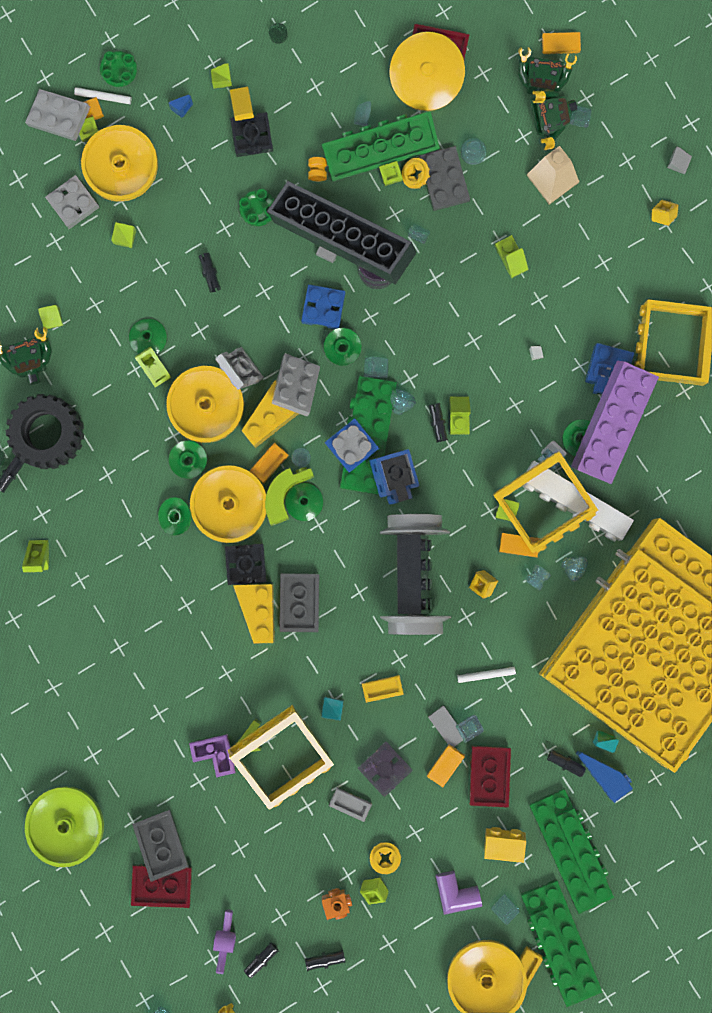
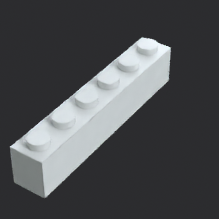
M533 461L527 471L539 463ZM549 469L522 486L530 492L536 491L539 493L541 499L547 502L551 500L556 503V507L561 511L566 512L567 510L573 513L572 517L588 508V505L574 484ZM587 492L599 510L596 512V516L586 521L589 523V527L597 532L599 530L606 533L605 537L611 541L623 540L634 520Z

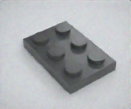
M456 146L419 155V158L426 161L430 168V177L426 181V186L433 211L470 202Z
M281 574L280 632H319V574Z
M170 810L132 824L151 882L189 867Z

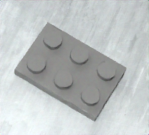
M39 89L25 123L30 127L76 141L90 106L87 103Z
M285 353L282 358L271 404L308 416L312 406L320 366Z

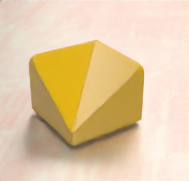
M661 200L652 209V221L667 226L678 215V204Z
M484 570L478 571L469 588L480 597L487 598L492 595L498 580Z

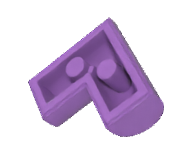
M228 734L189 743L193 762L213 759L216 777L236 773L234 763L228 754V749L231 748Z
M455 871L436 874L444 915L482 907L478 886L459 890Z

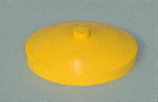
M435 32L414 34L404 40L394 52L390 64V80L393 90L404 104L415 110L434 111L445 107L455 99L463 85L465 65L462 54L455 43L442 34Z
M113 125L101 129L89 139L82 153L81 167L85 180L94 192L105 199L122 202L141 196L151 187L158 171V158L153 144L144 133L130 126Z
M198 366L185 371L173 382L167 396V413L175 429L184 437L200 443L216 442L230 435L238 426L244 411V399L241 389L237 390L232 385L229 377L222 369L212 366Z
M237 466L214 468L205 473L193 488L190 498L192 518L199 530L213 540L223 543H235L252 536L265 520L267 514L265 508L266 492L257 477L246 469Z
M480 940L466 945L455 955L449 966L447 984L451 1000L461 1013H515L525 998L527 977L520 958L512 949L497 941Z

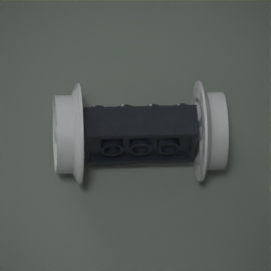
M442 515L387 516L388 528L380 531V534L397 535L398 614L408 615L380 616V618L388 622V634H443V622L450 619L451 616L423 615L429 614V610L432 609V599L429 598V590L432 589V580L429 579V571L432 569L429 551H431L432 544L429 536L425 535L450 534V531L442 528Z

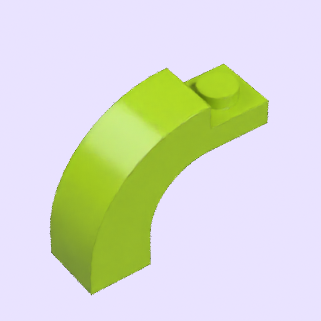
M304 467L298 469L294 475L289 468L273 480L265 500L266 513L271 526L289 520L284 505L285 495L292 486L314 478L311 468L307 469Z

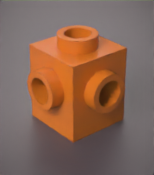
M332 889L328 891V894L323 895L321 899L327 920L332 918L342 919L350 913L352 901L350 894L346 895L344 889Z

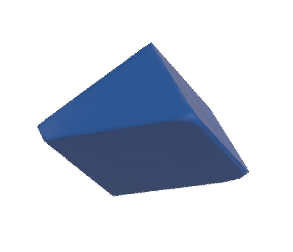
M190 95L169 102L170 109L181 118L184 117L193 105Z

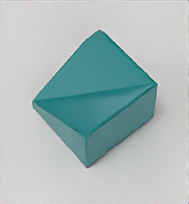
M325 697L321 717L341 721L344 700Z
M600 730L597 731L593 740L595 746L615 753L619 742L618 738Z

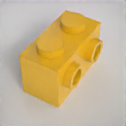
M498 827L486 828L484 859L524 863L526 848L525 832L518 829L509 831Z

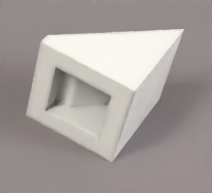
M541 346L530 347L532 360L544 358Z

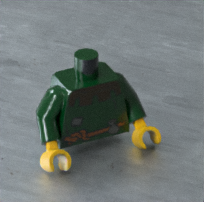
M520 47L518 53L521 56V60H519L518 76L522 85L527 88V93L535 95L536 98V94H533V91H540L544 88L560 92L569 80L572 72L571 66L576 63L577 56H575L573 62H569L567 59L568 53L565 58L566 65H564L562 61L529 57L531 55L529 47L527 48V54L522 55V47Z
M544 88L540 91H533V94H536V98L530 99L537 135L546 137L541 139V143H546L544 150L554 148L555 140L564 131L566 125L570 124L569 113L577 111V103L575 100L567 102L566 97L560 95L558 91Z
M43 327L44 334H40L38 328H36V337L3 347L4 350H1L0 342V362L3 367L21 378L27 376L29 385L41 382L38 373L47 369L46 365L51 358L52 349L49 339L46 337L48 332L46 327Z

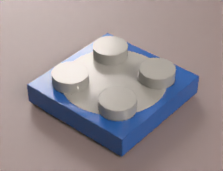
M353 419L325 442L348 473L379 449L356 419Z

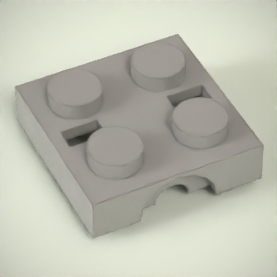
M76 175L45 197L68 229H71L100 208ZM65 190H67L68 192L66 196H64V194L62 193Z
M242 347L235 349L230 354L228 352L221 353L216 358L220 368L227 374L232 385L237 390L256 384L264 378Z

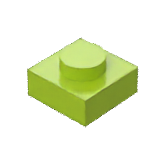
M93 116L85 119L79 135L82 142L88 141L99 131Z
M397 161L379 167L384 186L403 181Z

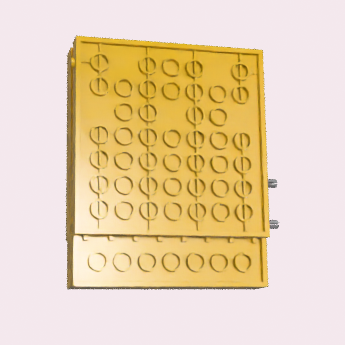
M657 518L650 522L630 551L624 553L620 549L617 550L616 555L622 560L607 581L601 577L596 579L595 582L602 586V588L545 664L539 675L660 765L676 773L683 761L689 758V753L712 722V556L661 518Z

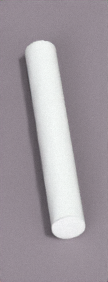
M75 88V95L97 97V99L131 104L132 100L130 96Z
M515 667L457 675L458 683L515 675L516 672Z

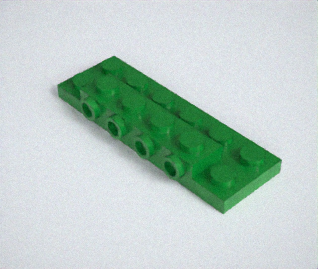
M431 111L407 117V114L396 117L394 122L389 123V120L378 122V126L371 128V125L361 127L358 133L353 134L352 130L344 132L341 138L321 144L332 182L379 168L389 163L402 161L440 149Z
M359 376L356 397H352L350 409H353V414L348 416L347 424L356 419L379 449L350 473L343 467L340 489L378 495L369 460L385 455L397 382Z
M563 788L529 804L578 914L613 899L614 896L605 877L609 875L604 864H599L597 858L600 857L596 846L592 847L589 842L592 839L591 834L587 828H583L581 822L584 819L580 811H575L565 789Z
M553 880L522 893L521 897L530 916L527 922L531 931H536L538 936L535 938L539 950L543 949L545 956L542 957L547 969L551 968L553 973L550 975L554 987L558 986L566 1007L603 993L558 881Z

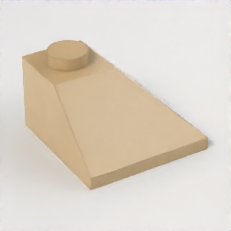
M560 146L545 156L527 174V177L549 205L579 183L572 161Z

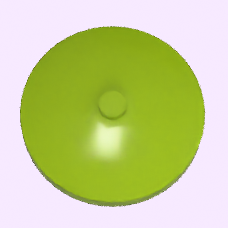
M57 787L43 793L32 803L25 819V836L30 849L41 861L55 867H71L88 859L98 848L104 832V820L99 805L88 793L75 787Z

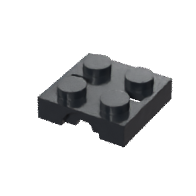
M267 112L258 113L254 118L235 121V117L230 118L236 157L274 152ZM268 132L267 136H260L261 133ZM243 136L245 139L237 140L236 137Z
M264 544L225 547L228 585L267 582ZM254 561H262V566H255ZM230 563H236V568H230Z

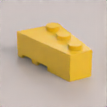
M276 380L242 429L244 435L255 448L299 414L271 404Z
M233 585L253 643H274V585Z

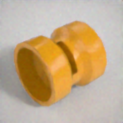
M323 157L309 158L308 166L310 171L308 172V179L316 182L325 181L327 179V172L325 171L327 167L326 159Z

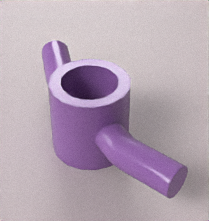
M229 909L225 910L223 930H216L213 950L219 951L216 968L217 974H224L227 952L233 953L236 933L230 932L233 911Z

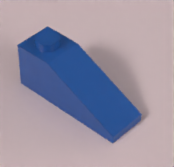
M580 751L576 752V755L612 802L615 803L633 789L630 785L632 781L625 772L622 774L618 770Z

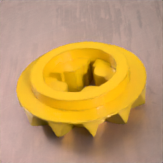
M413 158L406 162L402 169V178L407 187L420 189L421 186L426 184L427 179L430 177V168L427 162L420 158ZM415 170L422 171L418 174V178L412 176L416 173Z
M389 842L379 843L374 846L370 853L371 866L380 874L393 873L400 865V852L396 846ZM379 852L384 855L390 853L389 860L391 864L387 861L381 862L382 857Z

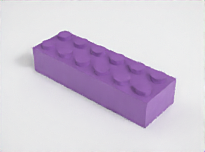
M616 362L572 462V468L612 484L659 378L658 376L627 362Z

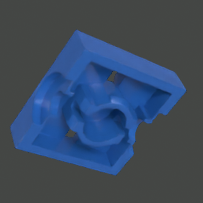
M308 285L301 320L302 324H317L330 329H338L346 294L345 291ZM308 302L316 303L315 307L308 306ZM332 306L340 307L339 311H334Z

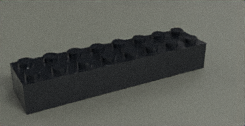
M287 181L267 211L275 224L395 285L416 255V250L411 241Z

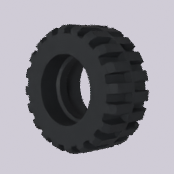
M38 394L37 397H27L26 402L20 401L17 404L19 408L11 411L12 419H7L6 423L9 425V429L5 430L6 436L9 437L7 443L13 449V454L19 457L22 462L47 470L48 468H59V465L64 466L69 463L68 460L70 458L74 459L77 456L75 452L77 449H81L82 445L80 442L84 440V434L82 433L84 425L80 421L79 413L70 404L54 395ZM43 415H53L60 421L62 426L59 441L53 447L46 450L34 447L29 436L33 422Z

